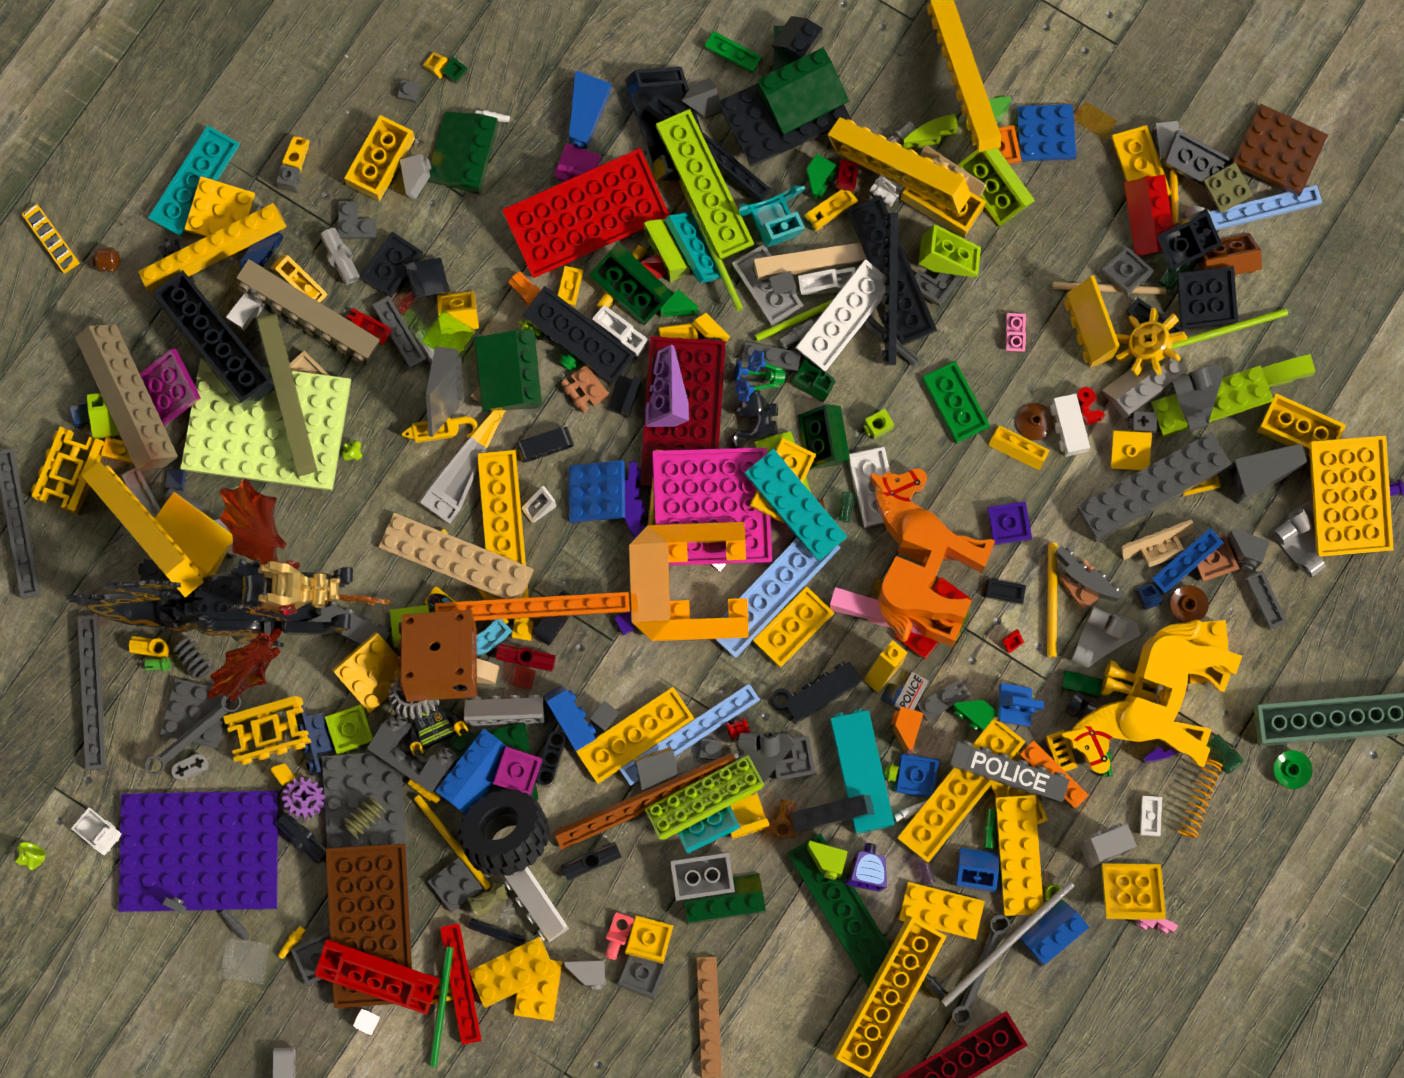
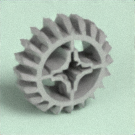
M395 677V683H391V689L388 692L389 702L392 709L396 710L399 715L403 714L405 718L409 715L413 720L417 715L419 718H422L424 713L429 716V710L435 711V705H439V700L405 703L400 700L404 699L407 701L405 695L401 693V685L398 684V678Z

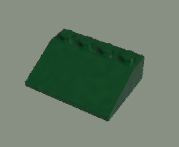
M824 47L757 80V90L783 135L849 102L840 78Z
M445 112L431 160L430 178L427 182L481 194L499 127L498 118L477 113Z
M534 329L514 330L475 337L482 411L538 409L542 403Z

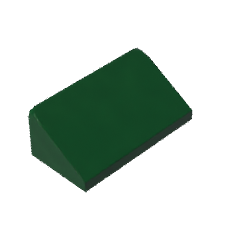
M1065 670L1061 689L1074 693L1078 691L1083 695L1099 698L1103 679Z

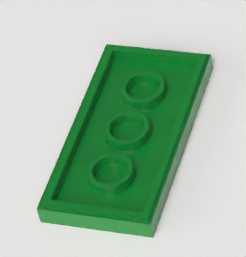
M956 361L922 376L921 379L956 444L990 428L987 418Z

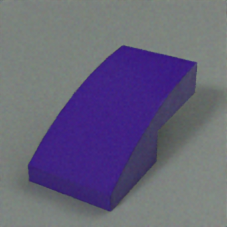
M1159 747L1144 757L1142 762H1159L1178 754L1179 751L1171 748L1164 753L1162 748Z

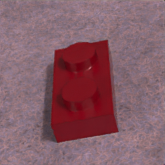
M844 159L840 160L836 188L854 192L859 164Z

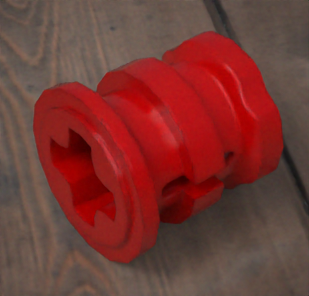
M744 717L741 718V721H733V724L726 723V728L732 741L735 740V737H739L742 732L750 733Z

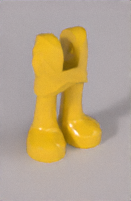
M1109 660L1105 670L1106 678L1102 683L1101 695L1108 696L1115 691L1136 696L1150 702L1156 701L1157 695L1142 690V687L1146 686L1157 689L1159 685L1137 678L1134 673L1120 668L1115 661ZM1112 678H1120L1134 684L1133 686L1127 685Z

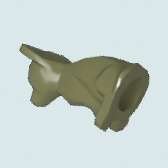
M493 882L490 891L482 892L475 898L468 897L477 919L487 914L496 900L509 901L511 899L506 894L507 891L504 884Z

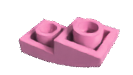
M1006 313V351L1025 352L1026 314Z
M1133 919L1137 922L1136 925L1143 930H1147V928L1151 930L1156 924L1158 925L1157 929L1165 934H1168V932L1173 933L1178 926L1166 919Z

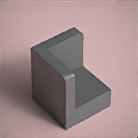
M791 271L769 277V285L772 286L775 295L788 292V295L796 294L797 288Z
M603 701L590 717V721L600 730L606 732L620 716V713L606 701Z

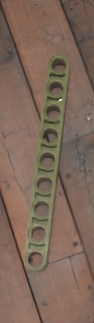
M274 312L259 316L257 320L297 474L300 477L318 472L277 314Z

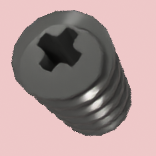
M190 636L178 643L173 652L175 655H178L180 661H183L182 664L184 667H187V671L192 673L191 677L193 679L203 678L215 666H207L210 659L203 661L206 654H198L201 647L194 649L197 642H189L192 638Z

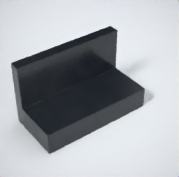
M620 375L607 410L629 418L642 383L641 378L634 376L631 379Z

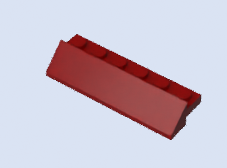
M329 940L325 941L314 975L315 977L425 1015L428 1014L439 982V978Z

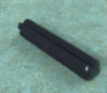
M471 919L468 928L516 946H521L525 942V937L476 919Z

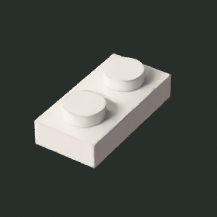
M1141 797V836L1160 837L1162 797Z

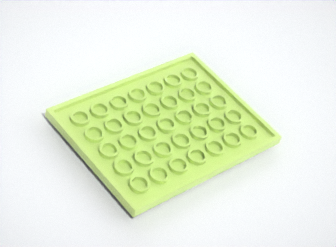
M200 358L195 387L201 399L194 403L191 408L181 470L333 491L351 379L292 371L318 471L299 477L276 390L244 411L203 359ZM262 367L273 380L270 368Z

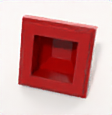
M1018 629L1008 633L1002 639L1008 653H1011L1024 643Z

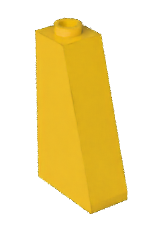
M892 640L879 655L863 681L879 693L902 666L908 652Z

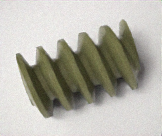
M370 796L367 797L368 804L363 801L361 802L363 809L355 808L357 814L349 813L351 820L344 818L345 826L357 839H359L357 832L364 834L363 827L370 829L369 821L375 824V816L382 818L380 811L387 813Z

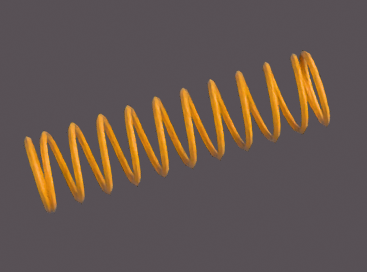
M1207 759L1206 763L1217 767L1220 771H1213L1204 767H1200V769L1211 772L1212 774L1217 776V778H1210L1201 774L1197 775L1202 778L1210 780L1215 785L1203 784L1199 781H1195V783L1209 788L1212 792H1205L1196 788H1192L1194 791L1201 792L1204 795L1208 796L1210 799H1202L1190 795V797L1202 801L1207 806H1199L1187 802L1189 805L1201 809L1204 813H1197L1185 809L1186 812L1192 813L1201 818L1202 820H1194L1187 818L1185 816L1182 817L1186 820L1192 821L1199 827H1191L1180 823L1181 826L1187 827L1197 834L1195 835L1194 833L1182 829L1177 830L1179 833L1191 838H1198L1197 836L1199 834L1194 829L1201 828L1200 824L1197 822L1204 821L1200 815L1206 814V811L1203 808L1209 807V805L1205 801L1211 800V797L1208 794L1214 793L1211 787H1215L1216 783L1213 780L1219 779L1216 773H1220L1221 768L1223 767L1221 763L1211 759Z

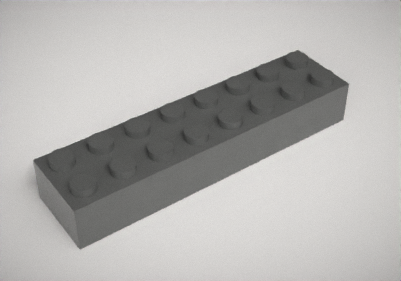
M1210 432L1078 505L1077 511L1095 542H1098L1228 470L1231 462L1213 432Z

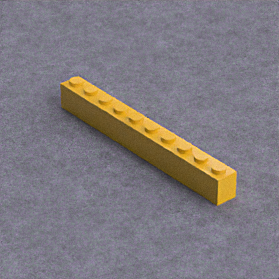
M929 0L927 12L933 18V29L938 32L936 36L938 44H942V56L947 58L948 73H952V85L957 88L956 95L958 101L962 102L961 110L963 116L967 117L968 131H972V143L977 146L979 152L1000 148L1001 134L954 0Z

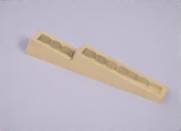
M854 243L754 259L753 266L757 281H761L791 271L793 276L860 263L866 260V256L861 244Z

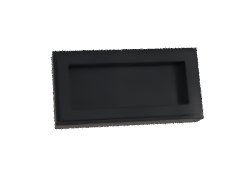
M988 578L985 598L1023 605L1026 585Z

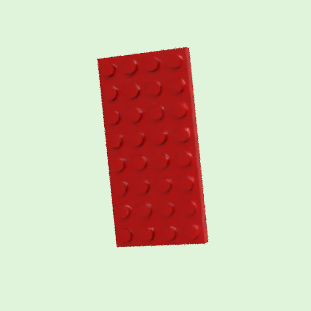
M640 147L502 209L533 278L644 229V223L647 221L666 219L670 216Z

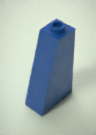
M579 71L575 73L569 140L573 146L587 149L612 88L611 83Z

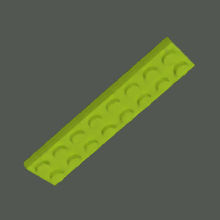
M686 110L657 123L655 126L719 258L724 259L753 246L754 242L741 215L738 213L737 206L691 110Z

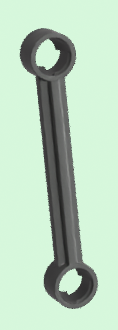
M233 692L225 694L220 705L158 756H150L145 761V770L151 775L161 774L165 769L166 763L228 712L237 711L241 707L240 696ZM229 695L237 697L238 703L234 709L226 708V700ZM153 758H157L161 762V768L158 772L150 771L149 765Z
M996 915L990 920L989 928L991 931L976 967L996 950L1001 936L1009 930L1010 922L1006 916ZM997 919H1003L1006 922V927L1004 930L996 932L993 929L992 923ZM988 968L967 987L960 1006L953 1010L951 1018L955 1025L963 1027L971 1022V1009ZM960 1010L967 1011L969 1018L965 1022L958 1023L954 1017L955 1013L957 1014Z

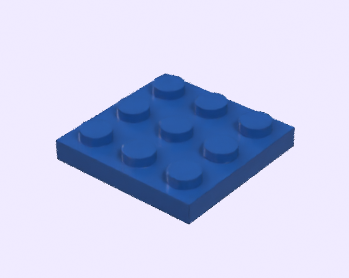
M1073 104L1017 106L1021 162L1076 160Z
M624 461L569 466V522L579 523L625 518Z

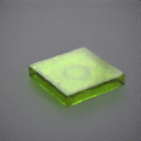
M443 310L423 337L422 342L435 349V346L458 349L459 355L475 333V330Z

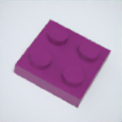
M505 746L492 784L510 790H519L522 793L525 792L531 795L542 758Z

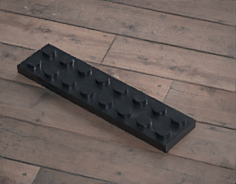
M879 195L847 209V212L867 261L881 273L886 274V267L883 266V256L886 255V248L883 246L886 229H884L883 221L889 212L882 196ZM898 236L897 334L902 345H907L938 330Z

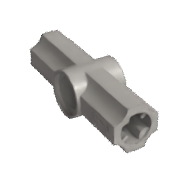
M336 228L323 231L320 237L329 253L327 255L328 261L337 269L345 285L356 282L360 276L351 260L353 257L351 250L343 244Z

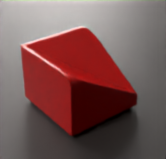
M658 254L641 261V264L658 279L667 275Z

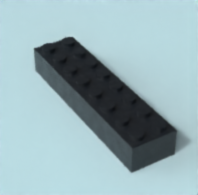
M183 270L152 291L158 305L244 411L275 390L273 380Z

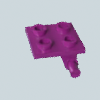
M566 143L553 178L565 181L597 167L601 155Z

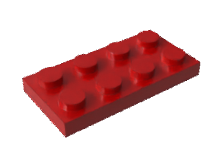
M942 577L931 589L944 598H967L972 600ZM913 632L910 633L908 640L902 642L897 634L894 635V638L924 660L927 659L939 643L924 635Z

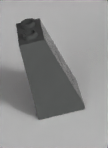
M1302 443L1235 459L1228 470L1238 504L1249 500L1299 471L1308 459L1307 450L1303 449Z

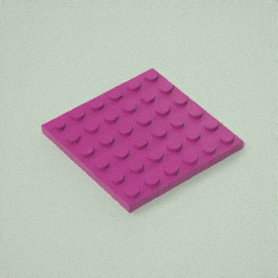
M767 448L652 451L655 525L744 522L746 560L726 561V542L687 543L688 562L669 563V566L772 562L770 516L749 506L757 489L744 475L749 468L767 454Z

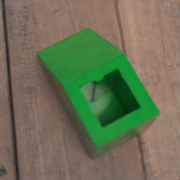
M819 154L815 155L806 172L811 196L815 201L818 196H823L827 189L825 185L828 181L832 182L837 173L835 172L836 165Z
M984 700L956 702L952 707L955 710L953 713L961 720L963 718L969 722L968 725L974 731H980L981 733L998 714Z

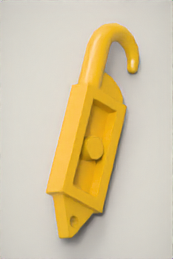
M469 416L449 417L435 435L429 437L428 421L412 423V426L402 433V437L413 440L415 443L453 438L457 435L460 424H471L473 430L467 434V438H470L477 430L478 424L474 418Z

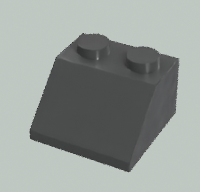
M1234 528L1227 534L1226 537L1237 564L1242 565L1241 568L1248 571L1256 570L1263 563L1270 541Z

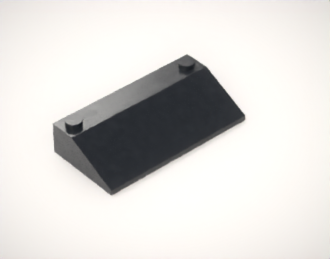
M682 66L634 70L625 79V83L656 182L678 179L680 176L655 126L661 121L647 111L645 107L654 97L659 95L679 113L690 109L699 129L702 131L696 110L682 101L689 90Z

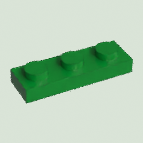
M715 31L712 32L704 45V49L752 74L762 59L761 55Z

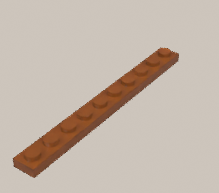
M733 753L727 754L554 831L561 850L646 813L645 808L735 762V756Z

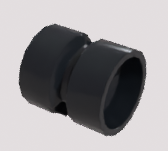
M1077 691L1064 713L1072 718L1077 717L1079 722L1087 714L1101 706L1092 700L1087 701V697Z

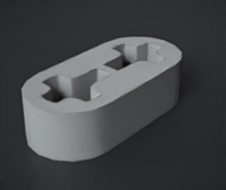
M201 754L193 755L176 763L172 767V775L180 781L189 779L204 772L208 767V760ZM199 758V760L201 761L204 760V762L201 764V768H199L198 766L191 767L192 765L197 763L196 759ZM179 767L183 769L187 767L189 768L188 770L183 772V776L179 774L176 775V772L179 771Z

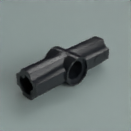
M287 812L278 819L275 825L290 838L289 840L298 849L304 851L315 863L320 864L326 858V849L307 828L301 826Z
M613 842L562 864L561 867L567 881L590 871H595L599 867L622 857L616 843ZM591 856L597 859L596 865L592 867L586 864L587 858Z

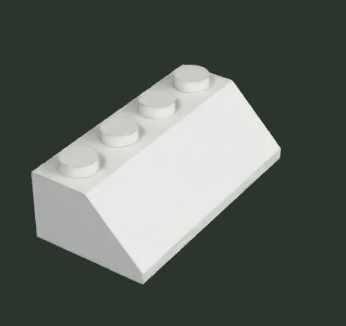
M528 867L521 872H515L514 875H505L507 880L504 883L510 892L513 890L516 892L518 897L515 899L520 907L523 908L525 906L529 913L526 916L532 924L537 923L540 928L537 932L543 941L547 939L550 943L569 929Z

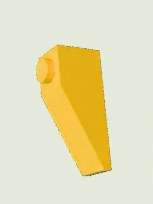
M282 254L270 267L282 280L318 302H321L328 295L288 255Z

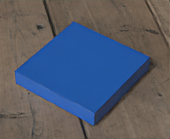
M901 754L895 793L930 798L936 790L940 759Z

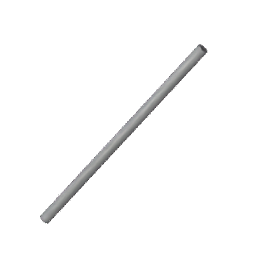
M1068 881L940 1002L945 1007L950 1004L1075 887L1074 884Z

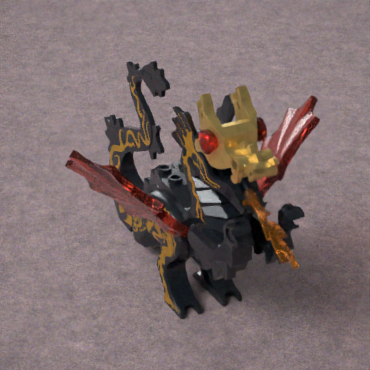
M246 478L234 489L222 488L219 491L225 504V510L220 517V521L232 534V552L253 560L252 563L239 559V566L233 565L234 570L231 569V573L210 574L202 577L203 583L186 597L178 589H174L181 587V583L156 580L104 582L106 589H112L125 594L66 595V599L69 602L77 603V605H87L91 612L116 622L143 627H167L170 631L176 633L198 630V632L204 635L231 636L237 642L249 644L226 652L225 664L210 675L215 684L207 692L209 698L222 695L228 697L230 701L236 700L246 689L267 683L265 680L266 669L272 659L281 653L278 647H284L283 643L277 641L281 632L287 635H327L332 632L342 634V631L350 629V614L336 615L331 618V622L308 621L321 616L322 608H327L332 605V602H338V600L374 605L376 603L390 604V600L372 598L371 596L338 595L339 587H345V585H349V582H353L352 567L339 568L332 575L327 573L298 571L300 563L293 560L279 563L277 547L284 549L287 544L279 536L276 529L274 511L277 498L265 496L257 492ZM162 588H165V589H174V590H169V591H158V590H162Z

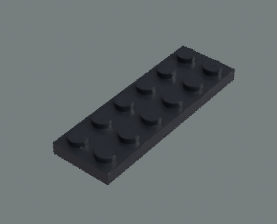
M546 286L542 288L521 316L611 385L615 383L635 356V353Z

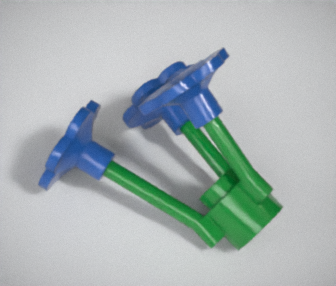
M757 349L753 351L752 355L748 358L749 364L747 368L742 367V360L737 359L734 381L738 384L736 385V392L740 401L748 402L749 396L755 390L772 387L779 388L785 381V371L782 370V367L766 363L763 359V351ZM760 367H767L771 369L767 372L758 371ZM748 374L765 376L770 384L752 386L748 384L747 380L740 379V376H748Z

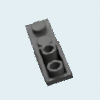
M1061 545L1054 553L1066 566L1062 574L1079 588L1096 597L1115 602L1122 596L1119 588L1114 584H1110L1106 580V575L1101 570L1097 571L1094 568L1088 573L1085 564L1081 561L1078 562L1073 557L1074 554L1069 548H1064Z

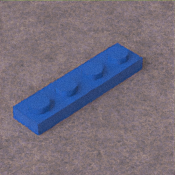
M1210 528L1152 579L1166 594L1224 542Z

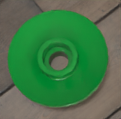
M1289 750L1277 757L1273 771L1276 780L1282 786L1288 789H1299L1311 780L1313 767L1305 754L1296 750ZM1289 767L1294 768V774L1289 773Z

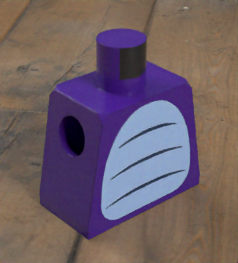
M865 843L864 852L859 851L853 856L845 885L877 892L887 888L886 858L876 854V844Z

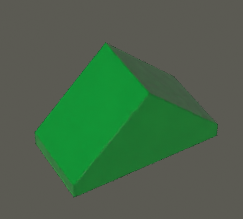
M677 289L660 308L661 317L698 315V305Z

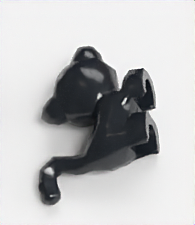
M759 390L751 393L748 402L740 401L739 405L735 407L733 413L736 416H745L750 419L755 418V423L750 432L737 430L732 434L731 444L734 449L739 447L738 439L740 437L759 440L768 435H776L778 433L777 421H772V417L778 416V403H771L766 408L765 398L760 394Z

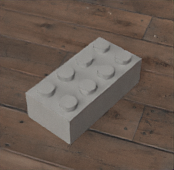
M1119 823L1111 826L1104 832L1101 830L1091 834L1089 838L1084 840V844L1080 848L1090 869L1127 854L1136 848L1137 845L1128 824L1122 826Z

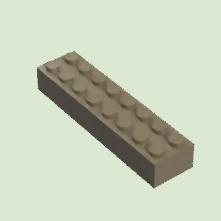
M248 259L236 279L240 292L247 296L251 294L256 297L255 300L261 305L265 306L267 304L272 307L271 310L276 312V314L287 316V320L296 326L300 324L305 327L304 331L310 335H318L323 343L336 346V350L343 355L349 354L357 364H365L367 366L378 350L380 339Z
M117 325L88 326L75 338L136 470L164 468L176 459L178 455Z

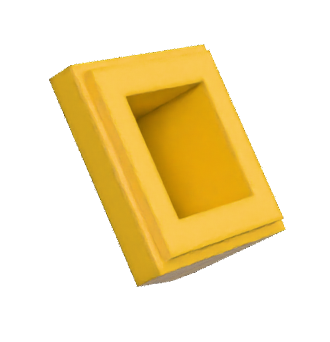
M433 52L422 66L438 78H442L444 74H442L441 70L449 61L446 57Z
M280 764L271 768L274 776L284 787L295 779V776L286 764Z

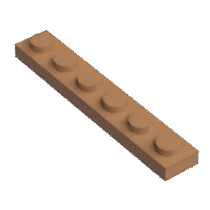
M697 957L702 1078L722 1077L717 958Z

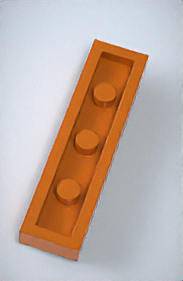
M1034 740L1019 753L1031 767L1035 768L1038 765L1047 768L1046 772L1054 774V772H1059L1066 775L1065 778L1070 781L1064 799L1074 809L1088 797V794Z

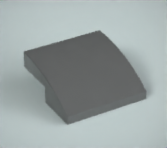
M671 747L634 759L641 792L678 777L675 756Z

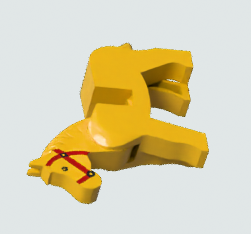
M1200 620L1166 626L1144 644L1135 674L1137 678L1163 686V690H1160L1157 696L1158 704L1128 695L1124 701L1109 703L1097 708L1083 717L1072 730L1061 732L1060 735L1070 739L1071 748L1082 752L1089 769L1097 773H1105L1110 768V761L1106 753L1109 750L1111 738L1135 742L1160 739L1174 750L1187 755L1193 764L1204 767L1210 752V748L1206 745L1212 729L1174 721L1185 696L1188 674H1196L1209 682L1215 690L1225 692L1230 675L1237 673L1242 656L1216 646H1198L1188 642L1197 638L1201 628Z

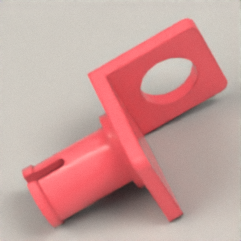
M618 912L615 913L610 930L606 936V939L610 941L604 954L605 957L616 960L620 945H624L628 939L634 918ZM619 919L626 920L628 924L626 929H618L616 923Z

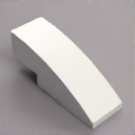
M855 267L841 270L830 269L800 275L798 279L801 295L839 292L856 269Z
M244 294L226 318L228 322L245 331L252 319L259 315L264 306L255 300L256 297L251 294L248 296Z
M605 305L592 318L601 329L635 353V357L638 359L650 346V342L645 336L636 331L630 323Z

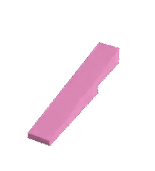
M835 587L830 603L832 611L868 619L869 623L890 627L880 612L878 600ZM912 627L911 632L923 635L918 629Z

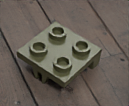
M1236 162L1203 180L1208 190L1207 196H1211L1212 199L1210 201L1215 203L1220 214L1253 196Z

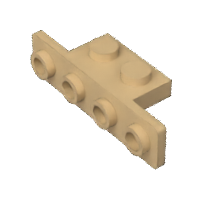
M929 146L923 148L920 154L921 157L924 158L926 156L935 164H943L950 171L961 173L965 177L969 191L981 197L986 187L985 183Z
M1193 521L1181 522L1173 527L1162 529L1152 535H1146L1141 539L1126 543L1121 546L1122 558L1126 560L1142 554L1147 565L1152 567L1179 556L1184 551V548L1178 539L1194 533Z

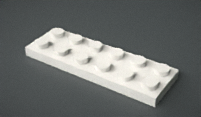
M864 260L795 349L823 372H826L882 300L883 293H885V286L883 285L884 274L867 260Z

